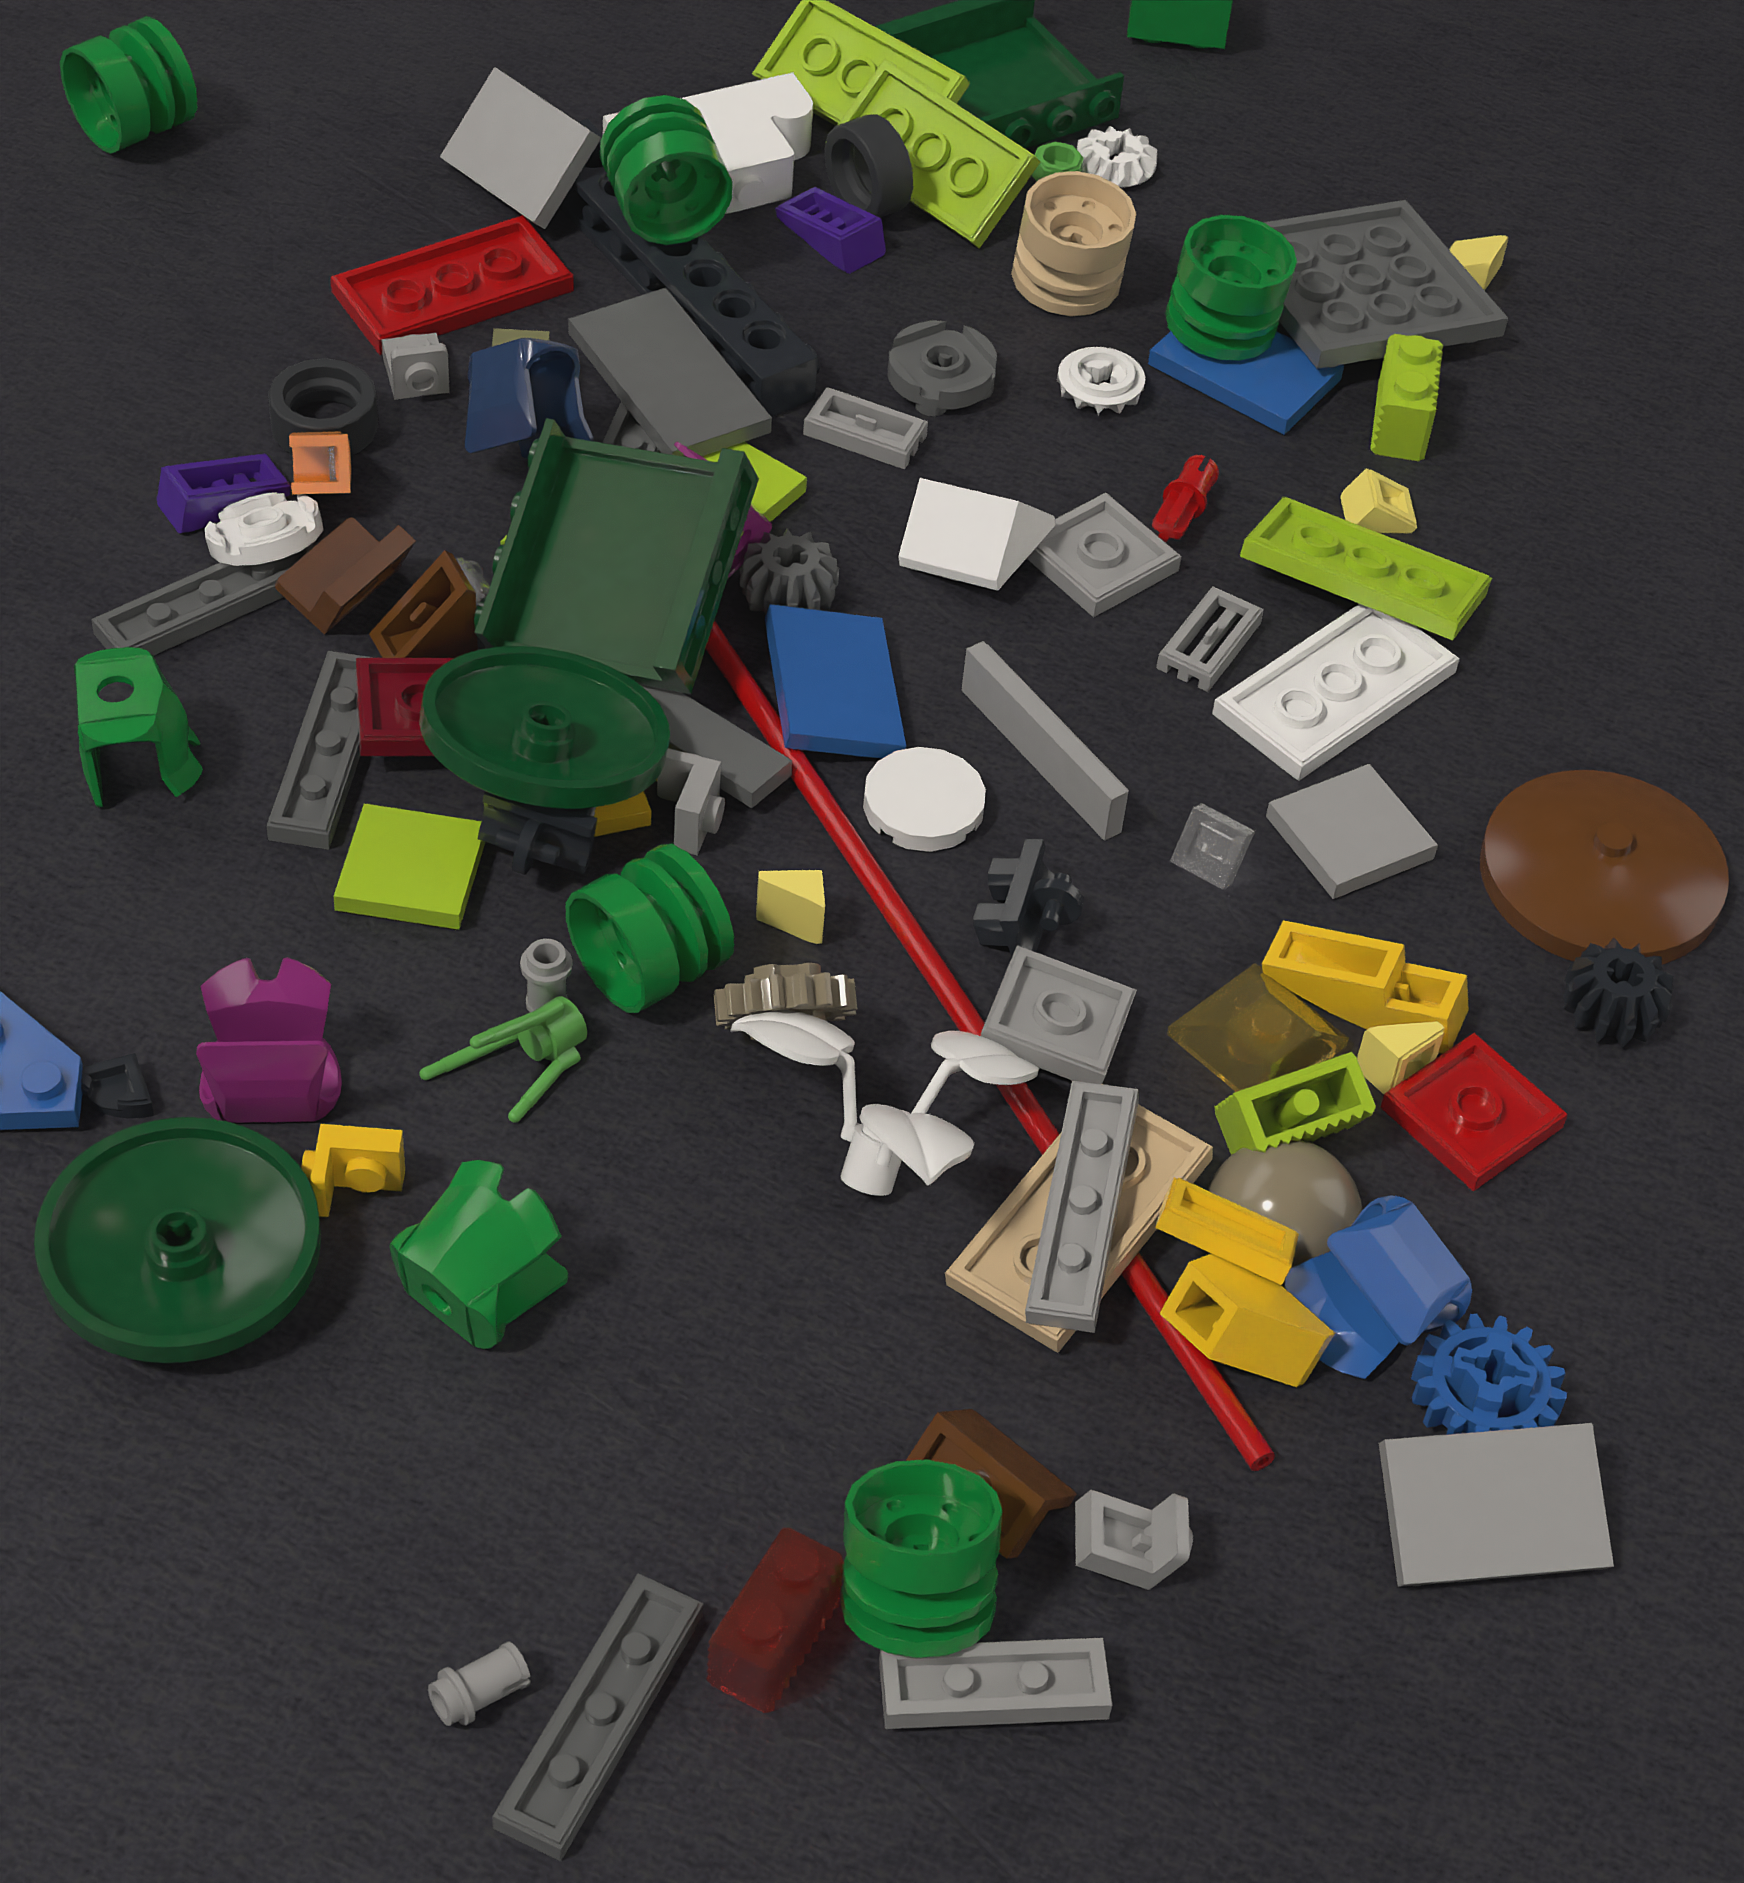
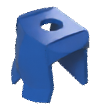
M1392 1195L1373 1200L1360 1212L1352 1226L1331 1234L1327 1239L1330 1252L1291 1268L1285 1278L1284 1287L1335 1332L1319 1360L1343 1374L1365 1379L1399 1342L1408 1346L1421 1333L1442 1329L1444 1322L1448 1320L1454 1323L1466 1313L1472 1295L1470 1278L1414 1203L1403 1197Z

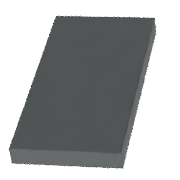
M666 288L568 319V329L571 338L661 453L685 457L674 446L675 442H679L698 455L704 456L719 451L722 448H728L771 433L772 417Z

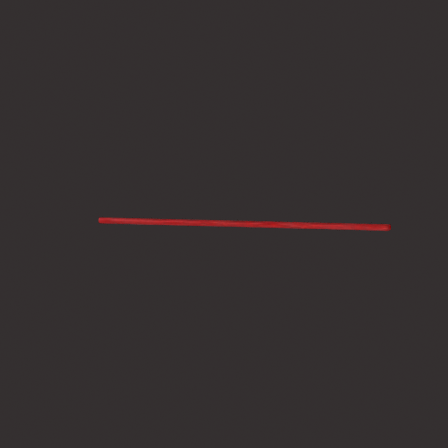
M714 620L705 649L770 747L792 760V776L790 777L959 1031L980 1036L985 1024L984 1020L803 751L784 747L779 715ZM1025 1082L1012 1085L995 1084L1043 1155L1060 1134ZM1138 1252L1121 1275L1250 1469L1258 1471L1265 1468L1274 1460V1452L1213 1361L1208 1359L1159 1314L1169 1296Z

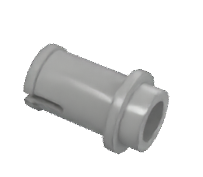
M539 939L533 942L521 956L520 968L522 975L527 979L526 1006L529 1012H533L557 996H563L568 999L566 979L571 974L573 961L571 954L556 940Z
M506 1642L499 1649L456 1671L449 1667L438 1672V1680L429 1684L428 1693L436 1713L446 1725L450 1726L459 1722L466 1726L475 1720L476 1711L518 1689L522 1690L529 1686L531 1682L528 1679L530 1672L517 1647L511 1642Z

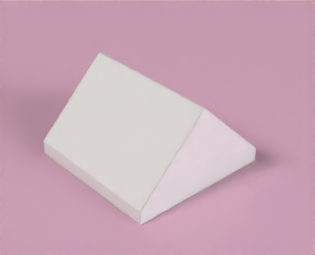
M920 478L898 556L899 563L903 567L999 590L1054 528L1055 518L1051 514L1019 501Z

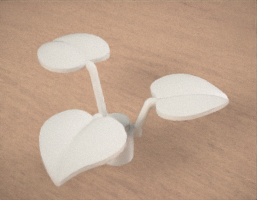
M789 1010L757 1012L735 1021L730 1031L746 1032L761 1044L792 1060L812 1065L835 1064L840 1068L843 1078L844 1126L840 1137L851 1142L840 1177L851 1188L877 1196L888 1195L892 1192L901 1161L905 1162L926 1185H930L948 1168L966 1160L971 1155L974 1142L970 1136L951 1123L936 1116L926 1114L951 1074L964 1070L971 1077L985 1083L1012 1085L1032 1080L1037 1077L1039 1068L1034 1064L1019 1058L1004 1046L985 1037L962 1031L941 1032L934 1036L931 1048L937 1054L946 1058V1060L940 1065L912 1113L910 1114L907 1111L887 1105H866L862 1108L860 1114L862 1124L857 1123L855 1063L853 1057L847 1054L853 1050L855 1042L845 1032L815 1016Z

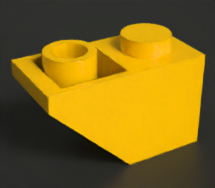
M1214 1254L1206 1255L1188 1263L1159 1313L1208 1359L1294 1387H1299L1306 1382L1335 1335V1332L1282 1285Z

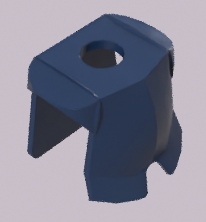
M519 338L473 352L469 357L468 368L470 387L465 435V449L467 452L478 453L518 442L521 456L528 459L534 440L540 439L546 418L555 420L565 437L593 441V435L583 414L579 383L580 361L578 349L548 340Z

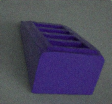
M813 187L775 208L779 220L830 263L848 274L875 261L885 253L886 248L881 218L817 187Z
M267 454L178 464L161 468L157 504L178 533H186L206 527L209 521L212 523L220 522L218 514L224 508L248 497L277 492V494L284 493L285 497L290 496L291 485ZM254 477L256 481L250 482L249 479Z

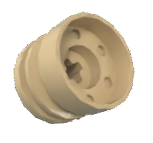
M1071 171L1057 172L1039 179L1027 192L1011 273L1017 290L1030 303L1051 313L1066 316L1091 315L1107 308L1119 294L1126 256L1134 229L1136 211L1131 198L1118 185L1099 175Z

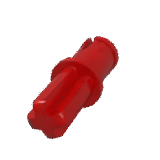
M1193 455L1189 457L1179 477L1171 481L1164 489V502L1152 522V527L1159 532L1158 537L1164 542H1168L1170 538L1181 539L1191 521L1204 512L1207 505L1206 495L1219 476L1218 466L1212 459L1209 460L1204 471H1199L1198 469L1205 456Z

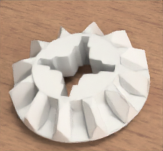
M1109 126L1104 133L1098 130H1090L1087 138L1078 141L1077 150L1084 157L1082 168L1084 173L1099 175L1119 187H1129L1145 182L1155 172L1157 149L1149 145L1148 137L1133 136L1130 128L1124 132L1116 131L1112 126ZM1114 154H1119L1118 156H1115L1113 160H1110V156H1113Z
M1088 347L1076 350L1062 360L1058 370L1057 382L1061 384V396L1074 399L1077 409L1091 406L1095 407L1098 414L1103 408H1110L1117 413H1121L1125 404H1137L1140 393L1144 390L1145 374L1136 360L1121 351L1105 347ZM1109 377H1111L1110 384L1106 382L1100 383L1103 380L1106 381Z

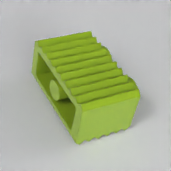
M1393 334L1388 337V345L1386 346V353L1378 382L1371 450L1374 454L1413 461H1421L1425 458L1437 410V393L1443 344L1438 340L1426 339L1418 335Z
M1350 1052L1235 1092L1214 1107L1215 1115L1232 1155L1241 1148L1265 1153L1268 1146L1277 1148L1279 1142L1289 1144L1291 1140L1313 1142L1320 1137L1325 1138L1333 1132L1338 1133L1344 1128L1349 1129L1371 1116L1376 1105L1357 1057Z

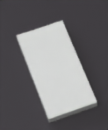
M1358 604L1215 699L1212 714L1292 777L1300 781L1456 673L1459 658L1415 625Z

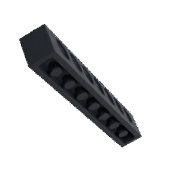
M588 119L578 122L602 138L603 134ZM599 141L560 204L561 210L641 295L666 288L771 417L815 400L816 378L820 369L816 352L787 326L786 321L779 313L774 312L758 296L752 284L745 282L728 265L723 254L716 252L701 236L688 242L664 245L646 241L631 230L600 160Z

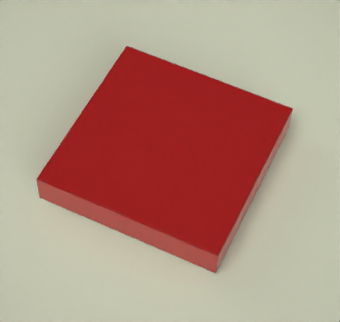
M1475 1033L1386 1092L1380 1107L1473 1192L1561 1130L1568 1115Z

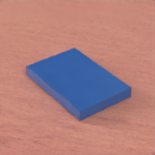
M1170 331L1150 349L1148 365L1283 435L1341 380L1344 365L1317 369L1293 339L1279 332H1276L1271 347L1261 355L1236 361L1218 360L1196 353L1179 342Z
M770 604L764 620L784 747L881 759L895 751L904 750L906 742L882 618Z

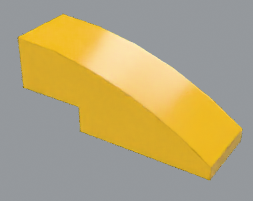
M1283 920L1262 962L1263 973L1285 988L1325 1011L1366 1030L1376 1026L1438 1021L1445 1027L1439 1053H1445L1453 1047L1469 1011L1467 975L1405 963L1404 944Z

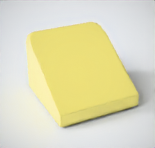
M1499 235L1455 241L1449 250L1485 291L1502 265L1508 237Z
M1366 468L1341 493L1345 520L1378 533H1413L1417 529L1408 488L1371 469Z
M822 870L759 871L756 906L757 920L805 941L822 944L825 913Z
M1438 1021L1369 1028L1364 1032L1357 1056L1364 1077L1381 1093L1385 1094L1437 1058L1445 1027Z

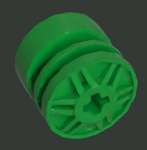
M149 16L143 17L128 24V26L124 25L111 31L109 38L99 35L72 46L62 53L60 60L61 80L67 100L76 120L88 138L101 150L111 154L147 139L150 131L158 134L172 128V126H177L194 119L197 110V90L192 71L182 49L170 31L158 20Z
M668 95L648 97L623 108L608 123L600 140V160L615 191V196L622 213L634 233L649 242L664 245L683 243L707 233L724 217L732 201L733 181L706 121L698 108L686 99Z
M1218 215L1202 219L1189 228L1177 267L1178 274L1173 283L1171 297L1165 312L1168 328L1178 341L1196 353L1218 360L1241 361L1261 355L1271 347L1284 308L1283 303L1289 291L1297 264L1294 247L1282 233L1254 219L1232 215Z
M662 844L648 851L644 858L633 859L628 862L621 871V876L619 874H606L571 893L566 901L567 927L572 944L583 967L597 988L610 1002L627 1013H639L669 996L675 991L679 981L693 982L699 979L706 970H714L727 963L734 952V933L730 916L718 889L704 868L687 851L674 844Z
M926 1459L896 1461L868 1471L853 1483L845 1501L843 1542L846 1557L842 1565L844 1584L841 1589V1607L845 1623L862 1641L886 1653L913 1658L947 1656L973 1646L988 1633L996 1613L997 1597L995 1589L998 1583V1571L995 1563L1000 1551L1002 1507L997 1492L981 1476L955 1464Z

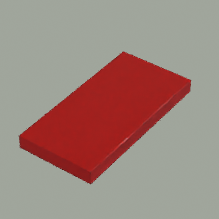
M523 215L331 277V291L378 354L381 355L383 339L436 333L439 336L574 291V276Z

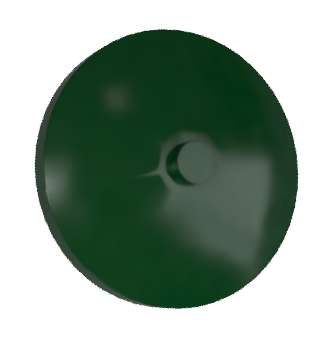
M493 647L466 653L450 660L437 669L429 678L423 692L419 719L421 734L429 750L447 769L458 777L494 795L520 803L550 808L578 809L601 807L638 795L652 785L661 774L670 741V726L663 709L656 699L640 684L616 669L590 658L541 647Z
M180 1117L154 1120L120 1130L100 1140L76 1157L61 1172L44 1198L35 1226L34 1246L39 1276L46 1297L56 1314L76 1334L96 1347L125 1358L145 1362L180 1363L203 1360L238 1349L256 1340L283 1320L302 1298L314 1276L321 1248V1230L318 1206L313 1188L301 1167L284 1149L262 1134L244 1126L210 1118Z

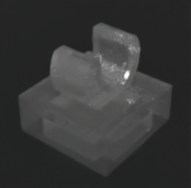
M1201 803L1192 808L1170 862L1223 890L1232 885L1255 831Z

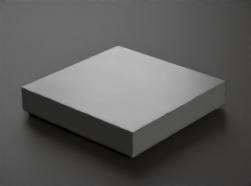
M1104 493L1056 518L1054 528L1026 559L1091 616L1095 617L1178 572L1181 556L1110 495Z
M1370 764L1269 802L1266 817L1332 899L1433 860L1438 844Z
M1017 946L980 1036L999 1043L1019 1058L1043 1070L1073 1081L1102 1084L1137 990Z

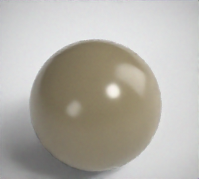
M1291 1140L1289 1144L1279 1142L1277 1148L1268 1146L1265 1153L1241 1148L1222 1163L1207 1188L1209 1192L1297 1231L1299 1236L1291 1268L1330 1252L1331 1250L1327 1245L1328 1237L1334 1232L1352 1226L1362 1211L1358 1189L1346 1168L1328 1151L1304 1140L1298 1142Z

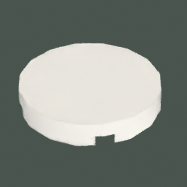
M277 492L248 497L233 503L218 514L219 523L216 524L209 521L205 527V538L210 555L220 563L241 566L276 561L300 552L315 542L323 531L318 504L305 494H297L298 501H286L284 493L277 494Z
M915 747L895 751L875 764L866 777L863 809L870 826L879 834L882 829L886 834L893 836L894 844L906 849L931 852L955 847L965 841L966 834L971 832L974 827L975 831L977 830L983 819L986 789L979 773L963 758L942 749Z

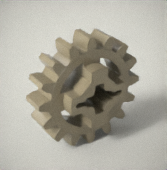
M808 962L799 965L769 964L755 967L754 974L745 975L744 984H726L725 989H716L714 991L716 1026H725V1030H731L732 1025L738 1019L757 1012L789 1010L809 1014L825 1021L845 1020V1016L856 1015V1010H858L855 979H848L847 975L830 976V973H821L820 965L817 963Z

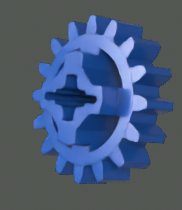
M1470 1314L1465 1330H1462L1453 1321L1448 1320L1444 1322L1440 1337L1431 1334L1427 1336L1411 1375V1379L1417 1382L1412 1395L1413 1404L1428 1406L1423 1420L1424 1425L1428 1428L1443 1424L1448 1429L1446 1435L1555 1426L1567 1397V1393L1560 1389L1565 1377V1370L1561 1367L1548 1366L1554 1351L1550 1345L1534 1348L1529 1344L1533 1332L1529 1327L1523 1328L1515 1335L1507 1331L1506 1317L1499 1316L1493 1328L1484 1327L1482 1320L1477 1314Z

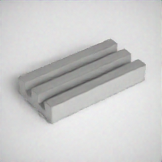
M827 387L804 419L803 435L905 469L909 464L910 455H915L918 450V443H922L927 436L928 421Z
M1212 586L1159 653L1157 669L1167 673L1171 667L1178 669V679L1188 682L1192 676L1199 679L1198 688L1209 692L1261 624L1264 609ZM1219 606L1225 607L1226 610L1205 633V637L1190 656L1183 654L1184 650ZM1242 615V619L1207 664L1203 663L1236 619Z

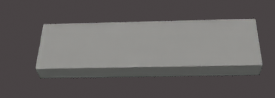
M982 641L967 648L962 682L963 693L1104 841L1121 833L1129 790L988 644Z
M1072 1081L1025 1309L1026 1323L1095 1333L1139 1103L1138 1089Z

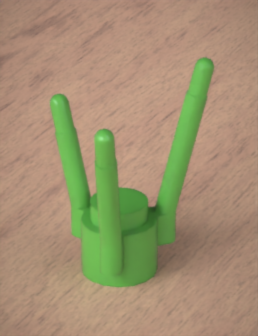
M557 996L533 1012L473 1036L470 1039V1046L422 1068L419 1075L423 1080L432 1079L519 1040L524 1051L533 1060L541 1061L545 1058L551 1060L552 1063L509 1112L508 1119L516 1123L536 1104L563 1071L581 1060L575 1046L587 1038L586 1023L578 1008L569 999Z

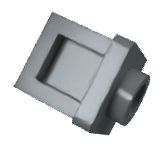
M668 749L665 765L657 780V795L662 799L677 802L675 807L674 845L690 854L698 855L707 832L717 833L724 812L725 799L720 797L721 761Z
M1090 1490L1075 1502L1076 1566L1150 1590L1189 1559L1193 1534L1189 1527L1187 1498L1172 1494L1153 1510Z

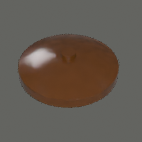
M1598 770L1561 771L1540 776L1522 784L1504 797L1495 808L1488 822L1480 851L1482 880L1492 903L1499 913L1514 929L1537 946L1573 962L1576 957H1581L1582 952L1587 949L1590 943L1605 948L1613 938L1626 949H1632L1640 942L1642 955L1645 957L1662 956V965L1679 959L1697 948L1712 932L1728 893L1729 876L1726 858L1721 845L1707 824L1691 808L1670 793L1645 781L1613 772Z

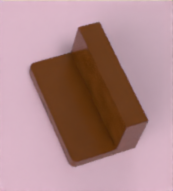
M351 517L347 518L284 572L276 581L275 589L325 635L400 568L416 540L398 525L379 542L357 520Z
M973 1409L937 1412L906 1459V1461L926 1459L955 1464L981 1476L997 1492L1002 1507L999 1553L1006 1559L1019 1556L1049 1510L1069 1507L1077 1495L1074 1490Z

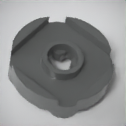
M935 320L920 322L903 329L894 338L893 349L889 351L887 376L891 385L901 396L915 402V408L918 412L927 416H940L947 409L963 408L989 398L994 390L997 353L989 339L979 331L965 325L963 326V333L945 330L946 321Z

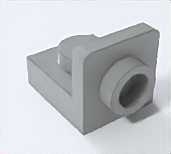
M436 333L407 335L382 340L383 360L394 400L449 393L448 352L445 344L439 343Z

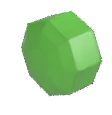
M1052 142L1037 148L1035 156L1041 162L1032 174L1036 181L1057 172H1082L1084 157L1073 145Z

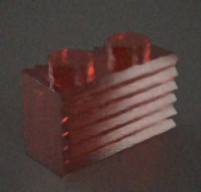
M789 1527L782 1528L708 1641L710 1644L708 1651L710 1653L707 1656L709 1668L706 1672L709 1675L706 1680L713 1687L763 1713L774 1711L775 1700L782 1699V1689L789 1687L790 1677L796 1676L797 1666L804 1663V1654L811 1653V1643L818 1641L819 1631L825 1630L826 1620L832 1619L833 1609L839 1607L844 1567L842 1555Z

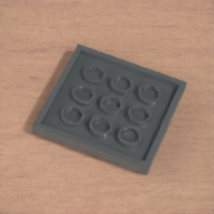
M1406 200L1263 222L1282 233L1294 247L1297 264L1289 291L1283 303L1284 308L1279 322L1317 369L1336 367L1342 364L1370 359H1382L1386 353L1388 337L1393 334L1418 335L1426 339L1438 340L1443 344V347L1504 336L1508 317Z

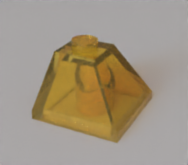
M1256 963L1168 1026L1167 1031L1169 1037L1236 1092L1327 1061L1344 1049L1349 1040L1346 1035L1289 989L1264 974L1262 968Z

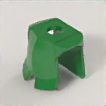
M122 647L96 651L78 659L74 665V673L76 676L79 751L83 772L96 807H103L99 747L131 742L155 743L161 778L174 796L177 798L191 788L200 777L203 768L191 753L188 743L196 747L200 745V741L189 727L186 711L156 664L154 656L145 649ZM123 682L130 684L134 688L132 695L124 701L106 702L98 697L101 689L111 683Z
M474 1160L461 1163L449 1187L421 1223L407 1227L397 1234L389 1247L393 1263L406 1293L473 1345V1347L488 1349L501 1342L507 1324L565 1285L568 1281V1272L565 1267L546 1254L562 1236L551 1212L535 1190L527 1188L511 1201L505 1200L498 1190L504 1167L495 1162Z

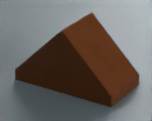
M444 550L369 633L382 658H456L478 650L477 635L474 633L476 592L454 555Z

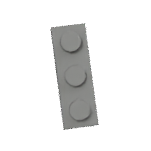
M1103 1638L975 1643L969 1648L947 1656L923 1658L891 1654L880 1650L879 1667L885 1729L1106 1720L1110 1716L1112 1701Z

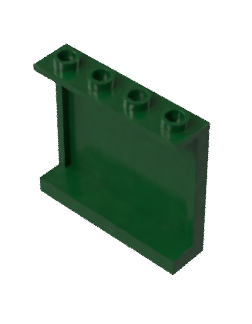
M958 0L874 26L965 76L970 85L957 102V105L1024 149L1119 118L1124 75L1118 72L1097 79L1033 16L1035 0Z
M546 418L540 439L534 440L529 451V471L523 489L514 496L510 511L511 525L505 543L497 548L493 558V579L487 597L483 598L476 608L474 633L486 648L528 646L565 651L612 667L640 685L691 694L758 484V475L744 451L722 448L718 462L565 437L556 421Z

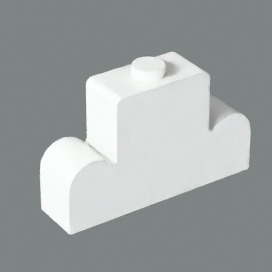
M794 73L681 98L686 99L701 111L733 181L732 201L725 214L786 200L792 196L794 160L804 157L810 150L813 114L812 99ZM618 113L603 116V134L608 123Z

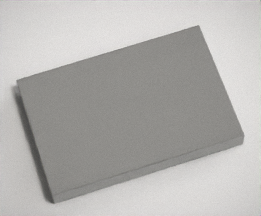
M494 67L440 157L526 218L546 229L601 137Z
M1592 1423L1388 1439L1379 1443L1398 1587L1601 1570L1614 1567Z

